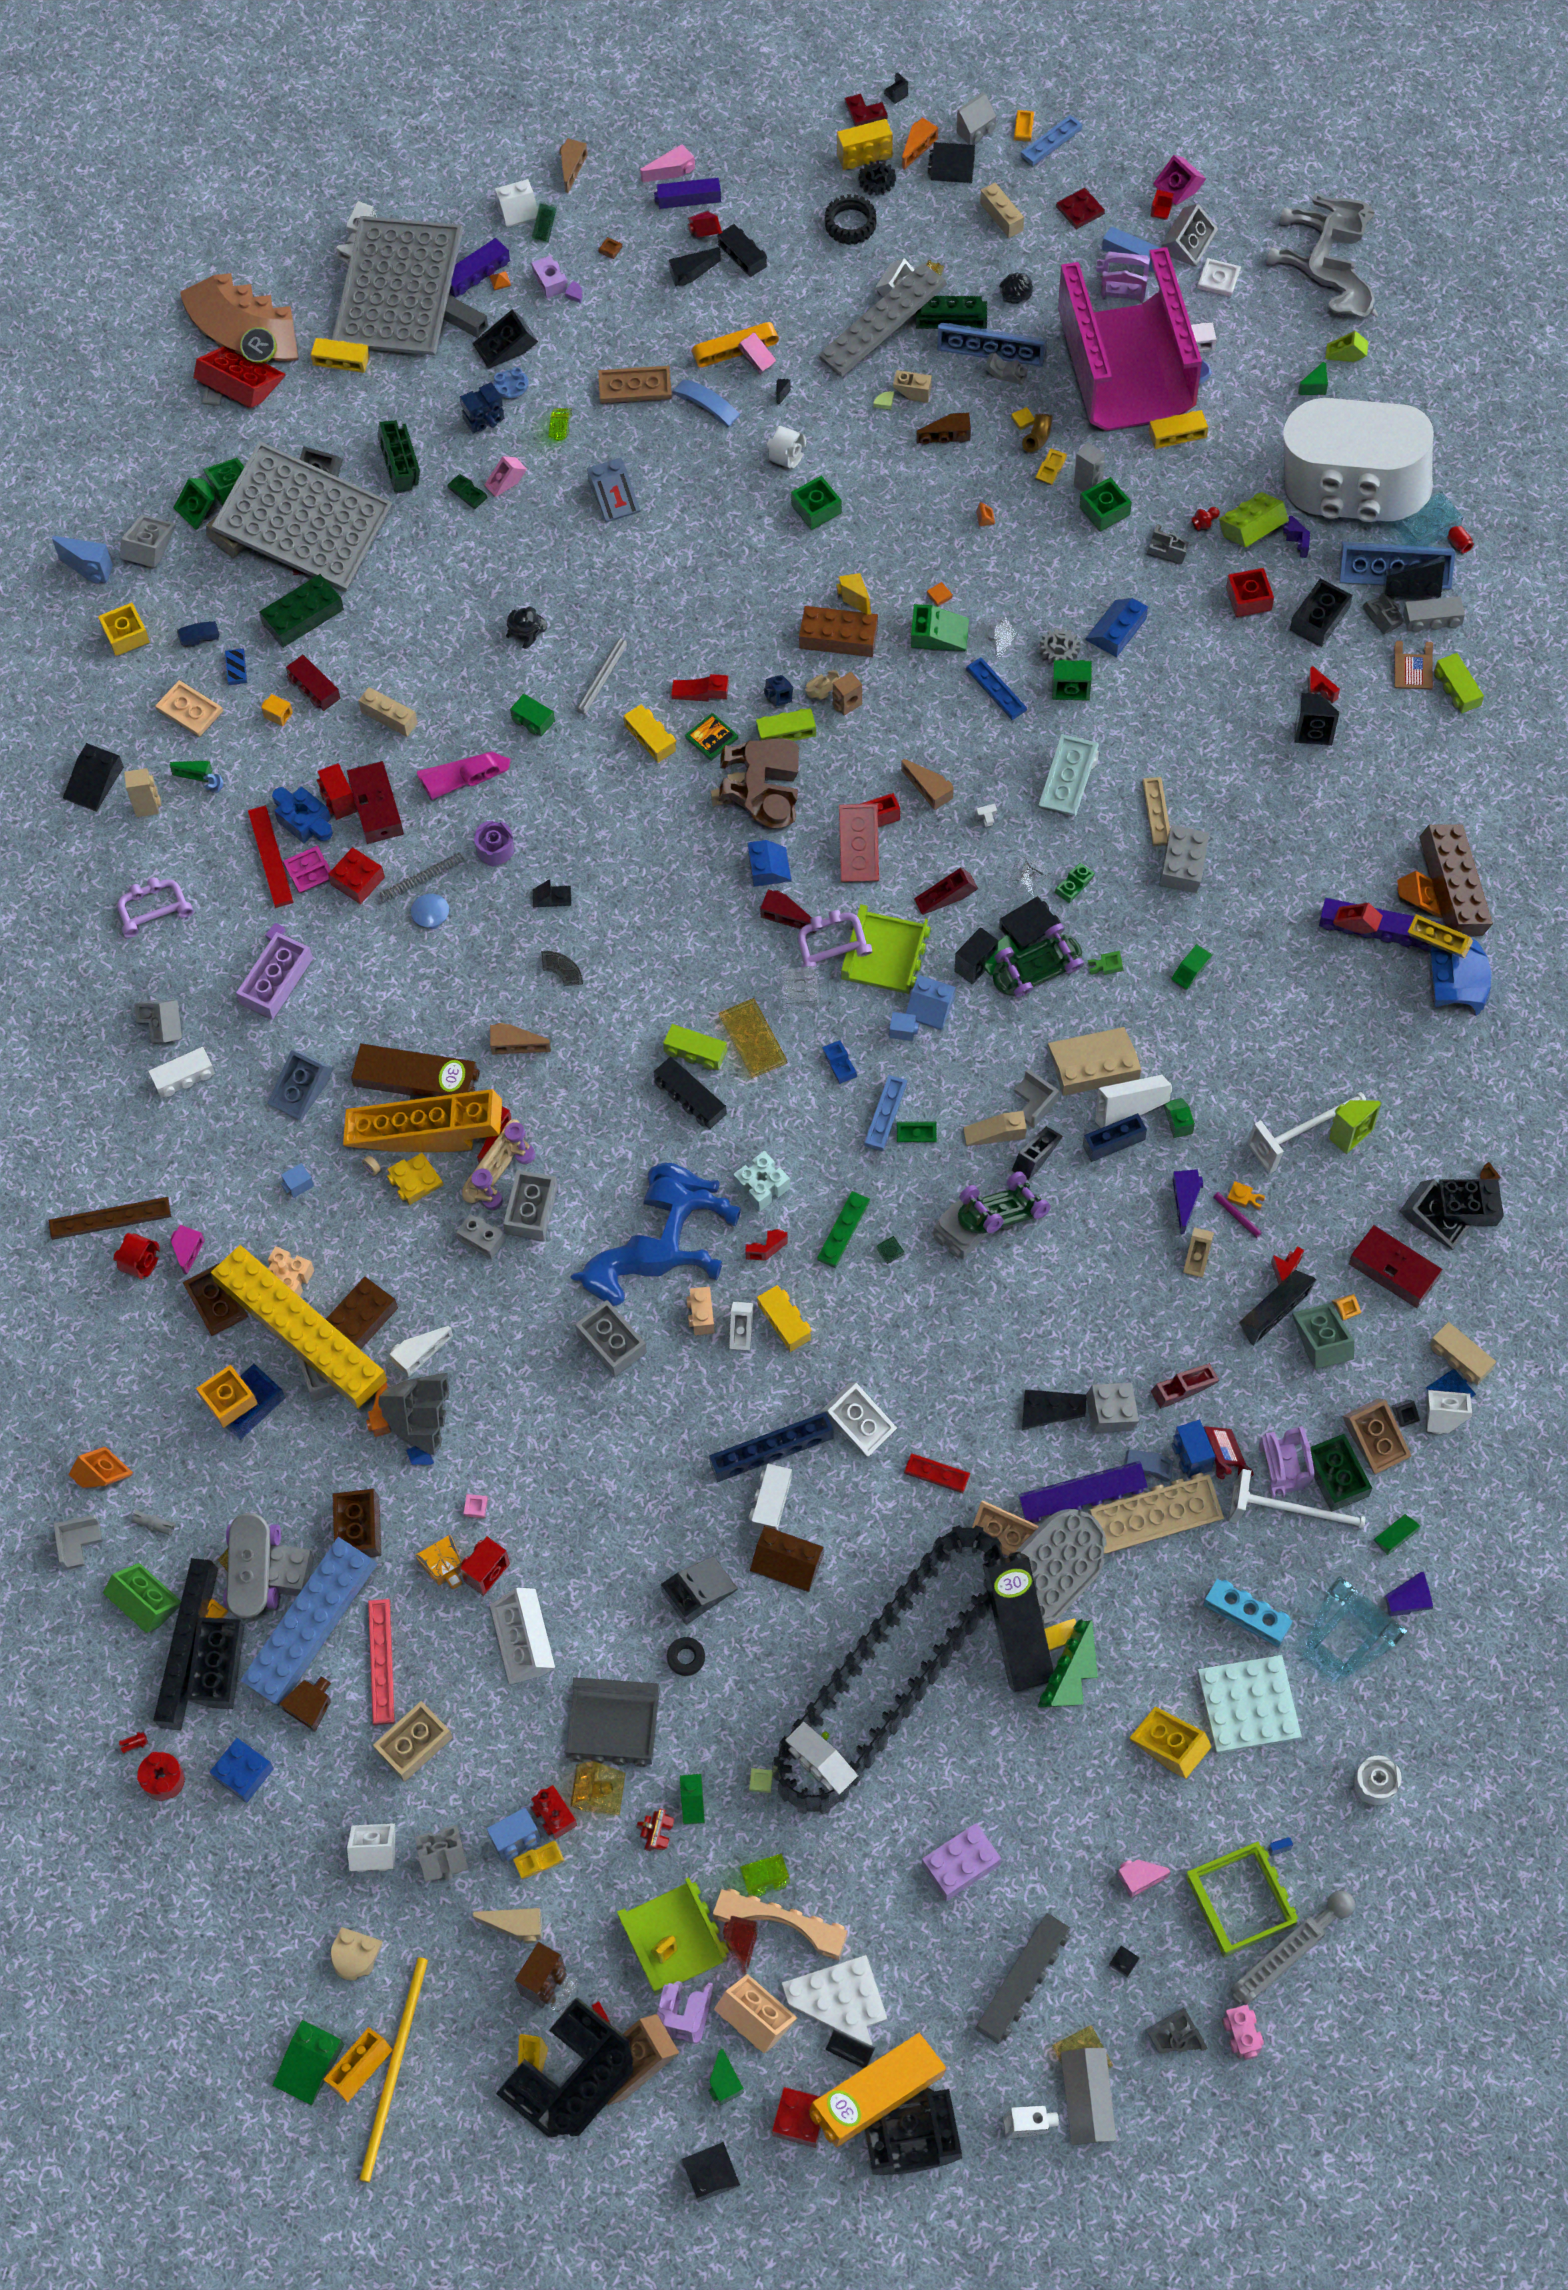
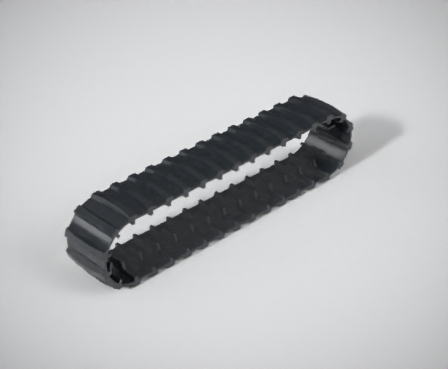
M958 1525L952 1527V1531L945 1536H939L933 1544V1550L930 1553L926 1552L922 1557L919 1568L917 1570L913 1569L909 1574L906 1585H901L898 1588L892 1603L888 1602L882 1610V1616L879 1619L875 1618L871 1623L868 1634L866 1636L862 1635L858 1640L855 1651L847 1654L841 1669L837 1668L833 1672L831 1682L827 1686L823 1685L818 1692L817 1700L814 1703L810 1702L806 1707L803 1718L795 1721L790 1735L803 1722L809 1727L812 1725L815 1727L817 1725L822 1726L824 1724L820 1714L825 1708L827 1710H830V1708L835 1710L837 1705L833 1697L837 1692L841 1694L843 1691L849 1692V1685L846 1683L850 1675L853 1677L856 1674L862 1675V1668L858 1665L863 1659L875 1658V1652L871 1648L876 1642L880 1644L882 1641L885 1643L888 1641V1635L884 1633L888 1626L893 1628L895 1624L899 1627L901 1619L897 1617V1614L901 1609L903 1611H906L907 1608L913 1609V1602L909 1599L914 1593L918 1595L919 1592L923 1594L926 1592V1586L922 1582L926 1577L931 1579L932 1576H938V1569L935 1567L938 1561L942 1563L944 1559L950 1561L951 1553L949 1551L955 1549L956 1553H962V1547H971L974 1554L977 1553L978 1549L985 1552L983 1555L985 1562L995 1557L1006 1558L1002 1555V1544L997 1537L993 1538L983 1531V1527L977 1525L974 1528H962ZM986 1578L983 1583L985 1588H987ZM988 1590L984 1595L979 1593L978 1597L972 1595L971 1603L975 1607L971 1612L968 1609L965 1613L959 1612L958 1618L962 1621L959 1628L954 1626L953 1630L950 1628L946 1629V1635L950 1638L946 1645L941 1643L940 1646L936 1644L933 1646V1652L937 1654L933 1662L930 1659L927 1663L921 1662V1669L925 1672L920 1678L916 1676L914 1679H908V1685L912 1689L907 1695L903 1693L901 1696L898 1694L895 1696V1702L899 1704L895 1712L890 1710L889 1713L885 1711L882 1713V1718L886 1721L882 1729L877 1727L876 1730L873 1728L869 1730V1735L874 1738L869 1746L864 1744L863 1747L860 1745L856 1747V1752L861 1756L856 1763L851 1761L849 1765L858 1776L840 1794L834 1789L825 1793L822 1787L819 1788V1795H808L807 1787L802 1789L801 1793L794 1790L793 1788L797 1786V1780L793 1779L790 1781L789 1778L784 1779L785 1774L792 1773V1765H785L784 1762L786 1758L789 1761L792 1758L796 1760V1758L788 1750L790 1745L785 1741L788 1737L784 1736L779 1742L778 1756L774 1757L772 1762V1773L774 1779L779 1781L778 1794L784 1802L789 1801L797 1807L798 1812L806 1814L807 1811H820L821 1814H826L838 1802L843 1803L846 1800L851 1786H856L859 1783L864 1769H869L875 1761L877 1752H882L887 1746L889 1736L897 1733L901 1727L902 1719L910 1716L914 1710L915 1702L921 1701L926 1694L928 1685H933L938 1679L940 1669L948 1666L952 1660L953 1652H958L961 1649L966 1635H971L977 1627L979 1618L983 1619L986 1616L991 1604Z

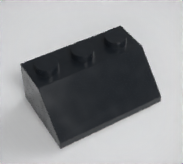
M1301 693L1295 722L1294 743L1332 746L1339 711L1321 694Z

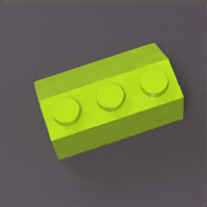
M1349 1100L1345 1105H1339L1335 1110L1336 1114L1332 1120L1333 1125L1330 1128L1329 1139L1345 1154H1348L1374 1130L1382 1103L1372 1100Z

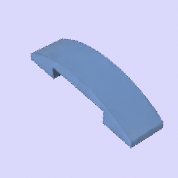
M682 380L672 391L673 394L686 402L689 399L715 415L717 421L727 427H730L740 416L737 410L721 396L696 382Z

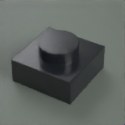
M1121 1945L1109 1966L1128 1978L1140 1957Z

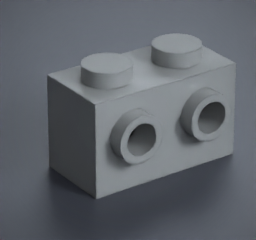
M472 1214L468 1215L456 1232L458 1241L491 1260L505 1242L502 1229L496 1225L492 1227L482 1217H475Z

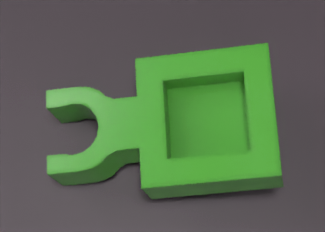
M1120 951L1101 954V960H1088L1089 966H1096L1089 969L1091 975L1097 974L1101 970L1104 971L1105 975L1124 971Z

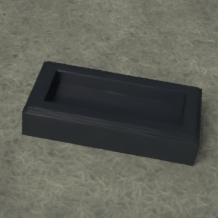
M835 2028L825 2050L864 2069L869 2065L875 2047Z

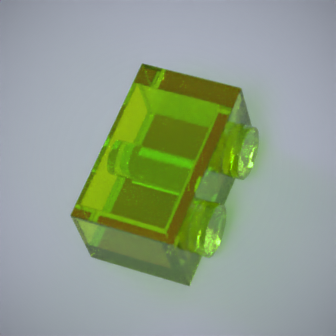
M782 1853L740 1866V1872L748 1895L760 1897L765 1895L768 1890L774 1889L779 1891L786 1888L787 1884H790V1877Z

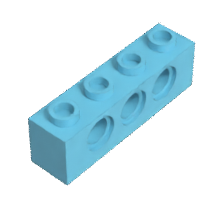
M1218 1578L1203 1605L1277 1648L1280 1647L1293 1622L1286 1613L1271 1609L1268 1603L1264 1601L1259 1602L1253 1599L1252 1595L1244 1590L1239 1591L1226 1580L1221 1581ZM1232 1598L1235 1600V1603L1228 1604L1225 1599ZM1250 1608L1254 1611V1614L1248 1615L1244 1612V1609ZM1270 1619L1273 1625H1265L1262 1620Z

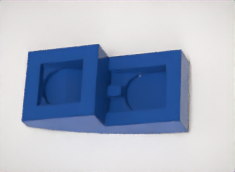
M840 1040L822 1047L839 1084L857 1077V1072Z

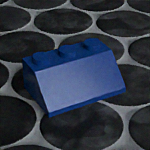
M1134 598L1115 600L1085 640L1117 658L1147 619L1148 606Z

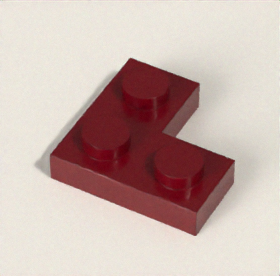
M861 94L845 97V104L855 127L888 119V113L883 102L866 106Z

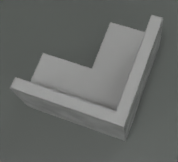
M149 1000L134 1003L136 1023H149L151 1042H168L182 1038L178 1000Z
M1029 1069L1025 1071V1078L1014 1091L1028 1102L1021 1111L1024 1112L1025 1123L1033 1129L1057 1103L1059 1096L1058 1089Z
M96 1515L54 1523L59 1562L64 1571L85 1566L82 1546L103 1542L100 1522Z

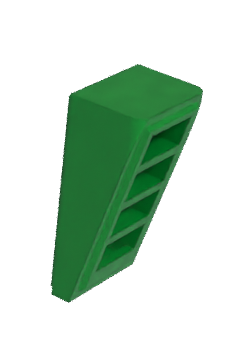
M210 761L170 762L169 764L173 776L206 783L209 781L205 780L204 776L212 774L213 771Z

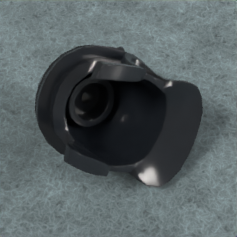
M531 606L519 610L514 609L507 618L508 632L506 637L509 639L512 633L519 636H527L522 648L527 649L536 641V637L540 632H545L547 622L543 617L536 614V609Z

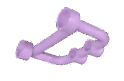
M154 877L147 881L148 886L141 888L139 884H134L129 887L130 892L121 896L117 903L118 911L124 924L122 932L125 938H132L138 935L137 925L177 911L181 918H187L194 913L191 903L185 901L177 882L170 879L159 881L158 878ZM165 887L173 889L177 899L176 903L133 919L129 918L125 908L127 901L132 899L139 900L149 893H159Z
M839 910L828 913L829 918L823 920L821 916L811 918V924L804 926L799 931L798 943L804 964L801 965L803 974L816 972L818 970L816 962L855 949L858 957L873 953L871 944H866L861 922L855 914L850 912L840 914ZM846 920H850L853 923L857 941L810 956L806 942L807 933L822 930L824 927L837 925Z

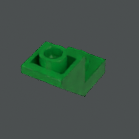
M1196 944L1180 963L1171 979L1185 989H1189L1198 973L1204 970L1213 954Z

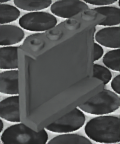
M573 1677V1697L567 1749H565L566 1758H570L569 1760L573 1762H582V1759H586L596 1764L612 1761L615 1765H625V1763H634L637 1767H646L647 1764L652 1765L660 1693L659 1683Z

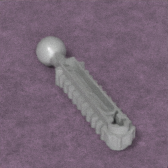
M1342 1890L1332 1893L1328 1898V1908L1315 1920L1311 1916L1231 1988L1234 1992L1232 1998L1238 2005L1242 2002L1244 2005H1249L1325 1936L1326 1932L1324 1929L1336 1918L1343 1919L1351 1916L1356 1906L1352 1895Z

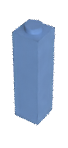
M1112 226L1104 236L1102 250L1106 252L1145 255L1150 258V250L1160 248ZM1150 259L1149 271L1154 272V269H1153V266H1152V263H1151V259Z

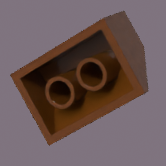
M374 1488L333 1493L334 1542L337 1537H340L370 1558L381 1556L380 1500Z
M764 1526L755 1549L750 1572L809 1592L823 1559L824 1547Z

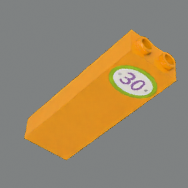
M919 2032L813 2101L809 2110L810 2117L815 2124H819L827 2141L833 2143L837 2148L941 2079L946 2071V2066Z

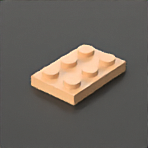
M180 680L155 705L157 711L198 737L223 712V708Z

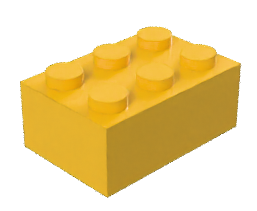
M887 119L837 131V157L843 170L854 169L864 164L869 165L870 161L876 162L877 160L893 158V133Z

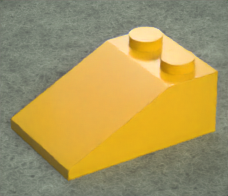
M1156 1706L1130 1737L1134 1744L1164 1767L1185 1779L1212 1747L1204 1731Z

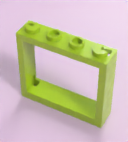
M1259 1841L1187 1871L1185 1875L1223 1958L1294 1928L1298 1922L1296 1909L1293 1906L1290 1907L1287 1901L1289 1898L1284 1886H1280L1277 1880L1279 1878L1278 1872L1274 1866H1270L1267 1860L1269 1858L1268 1852L1265 1851L1263 1846L1261 1847ZM1254 1855L1286 1922L1231 1945L1200 1878Z

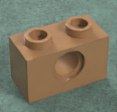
M852 672L833 682L832 704L836 711H840L845 716L862 705V683Z

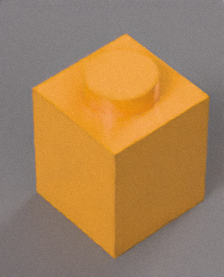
M273 694L268 699H265L261 706L264 718L282 727L293 713L290 702Z

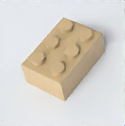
M420 1701L375 1742L373 1747L385 1763L405 1782L452 1739L450 1730Z

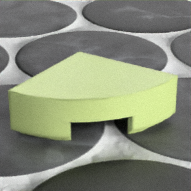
M894 391L884 392L877 396L873 407L891 410Z

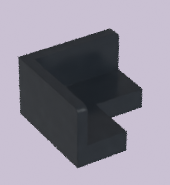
M980 927L955 953L954 971L973 985L985 972V963L998 950L999 940Z

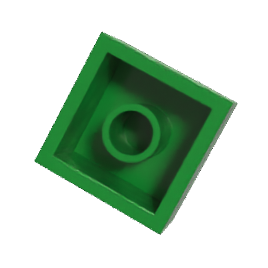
M822 475L791 492L792 507L811 530L842 513V500Z
M1111 477L1080 493L1079 507L1100 532L1130 516L1132 502Z
M1054 660L1052 700L1090 701L1092 661Z

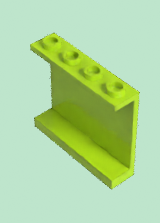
M689 1877L685 1879V1884L629 1911H626L625 1908L617 1911L619 1920L655 1996L662 1993L664 1984H674L677 1981L683 1983L727 1961L726 1954L729 1953L724 1941H719L717 1934L720 1933L715 1921L710 1922L707 1916L710 1914L709 1908L705 1901L701 1903L698 1897L701 1894L696 1882L692 1883ZM673 1935L676 1938L678 1949L664 1963H660L651 1953V1950L663 1938Z

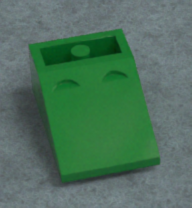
M914 604L911 648L967 651L969 618L933 605Z

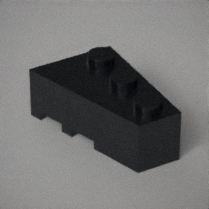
M1444 556L1385 570L1384 594L1441 598L1445 568Z

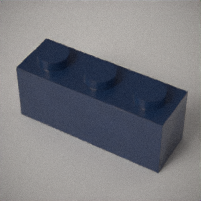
M1137 1113L1084 1135L1083 1148L1090 1161L1093 1162L1144 1141L1147 1128Z

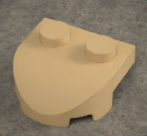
M341 1927L331 1949V1964L335 1969V1973L346 1980H356L357 1977L363 1975L368 1976L374 1968V1962L382 1948V1941Z

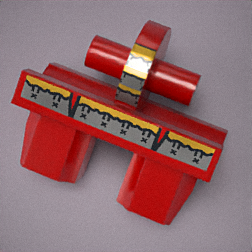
M659 1808L658 1811H654L653 1817L645 1815L644 1822H637L636 1827L642 1830L640 1837H647L644 1850L667 1849L669 1838L660 1835L661 1828L670 1831L675 1819L665 1814L666 1810Z

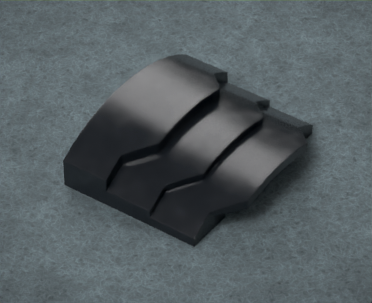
M927 2087L864 2129L872 2175H896L919 2172L962 2159L949 2089L933 2091Z

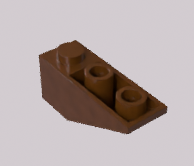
M951 413L917 430L916 444L970 441V413Z

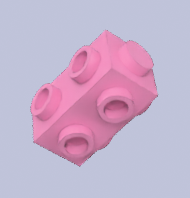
M1248 2004L1226 2010L1225 2018H1222L1225 2031H1230L1232 2040H1229L1232 2052L1237 2053L1238 2059L1244 2057L1245 2060H1250L1258 2057L1257 2053H1260L1261 2045H1264L1261 2033L1256 2031L1254 2025L1257 2023L1254 2011L1249 2010Z

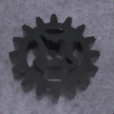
M879 160L876 163L870 161V165L864 164V169L860 168V173L858 174L859 185L863 186V191L868 189L869 194L875 192L876 195H878V192L885 194V190L890 192L891 187H894L896 182L895 169H891V164L886 166L885 161L882 164L879 163Z

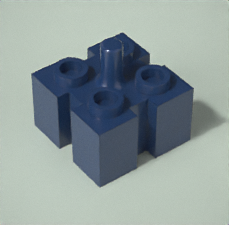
M492 382L479 387V391L475 393L470 391L460 396L463 419L472 433L483 431L487 424L494 428L505 419L504 410L502 409V397Z

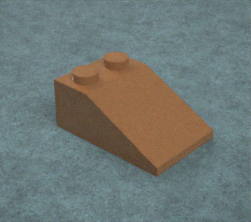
M1375 1399L1342 1416L1349 1433L1374 1474L1411 1457V1453L1385 1399Z

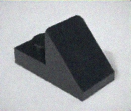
M547 880L533 889V908L572 906L571 886H551V880Z

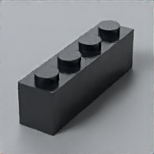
M671 1056L654 1070L655 1084L660 1089L664 1088L673 1101H679L682 1104V1108L688 1114L692 1113L701 1126L711 1129L727 1115L726 1105Z

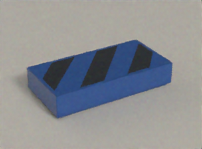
M244 648L225 651L228 684L247 683Z

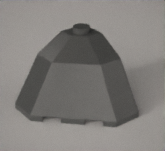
M447 1373L405 1380L386 1388L378 1400L382 1416L395 1434L430 1455H434L442 1443L440 1426L444 1427L446 1410H443V1404L445 1400L449 1399Z

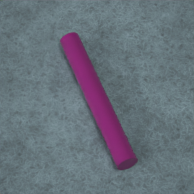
M1220 1192L1213 1196L1220 1205L1256 1238L1262 1234Z

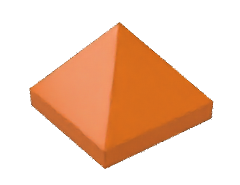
M506 271L489 276L494 291L511 286Z

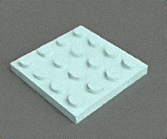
M1282 1655L1198 1669L1197 1672L1216 1754L1300 1740L1302 1738Z

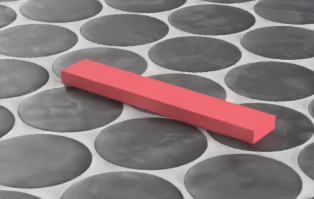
M390 1599L368 1601L373 1725L395 1724Z

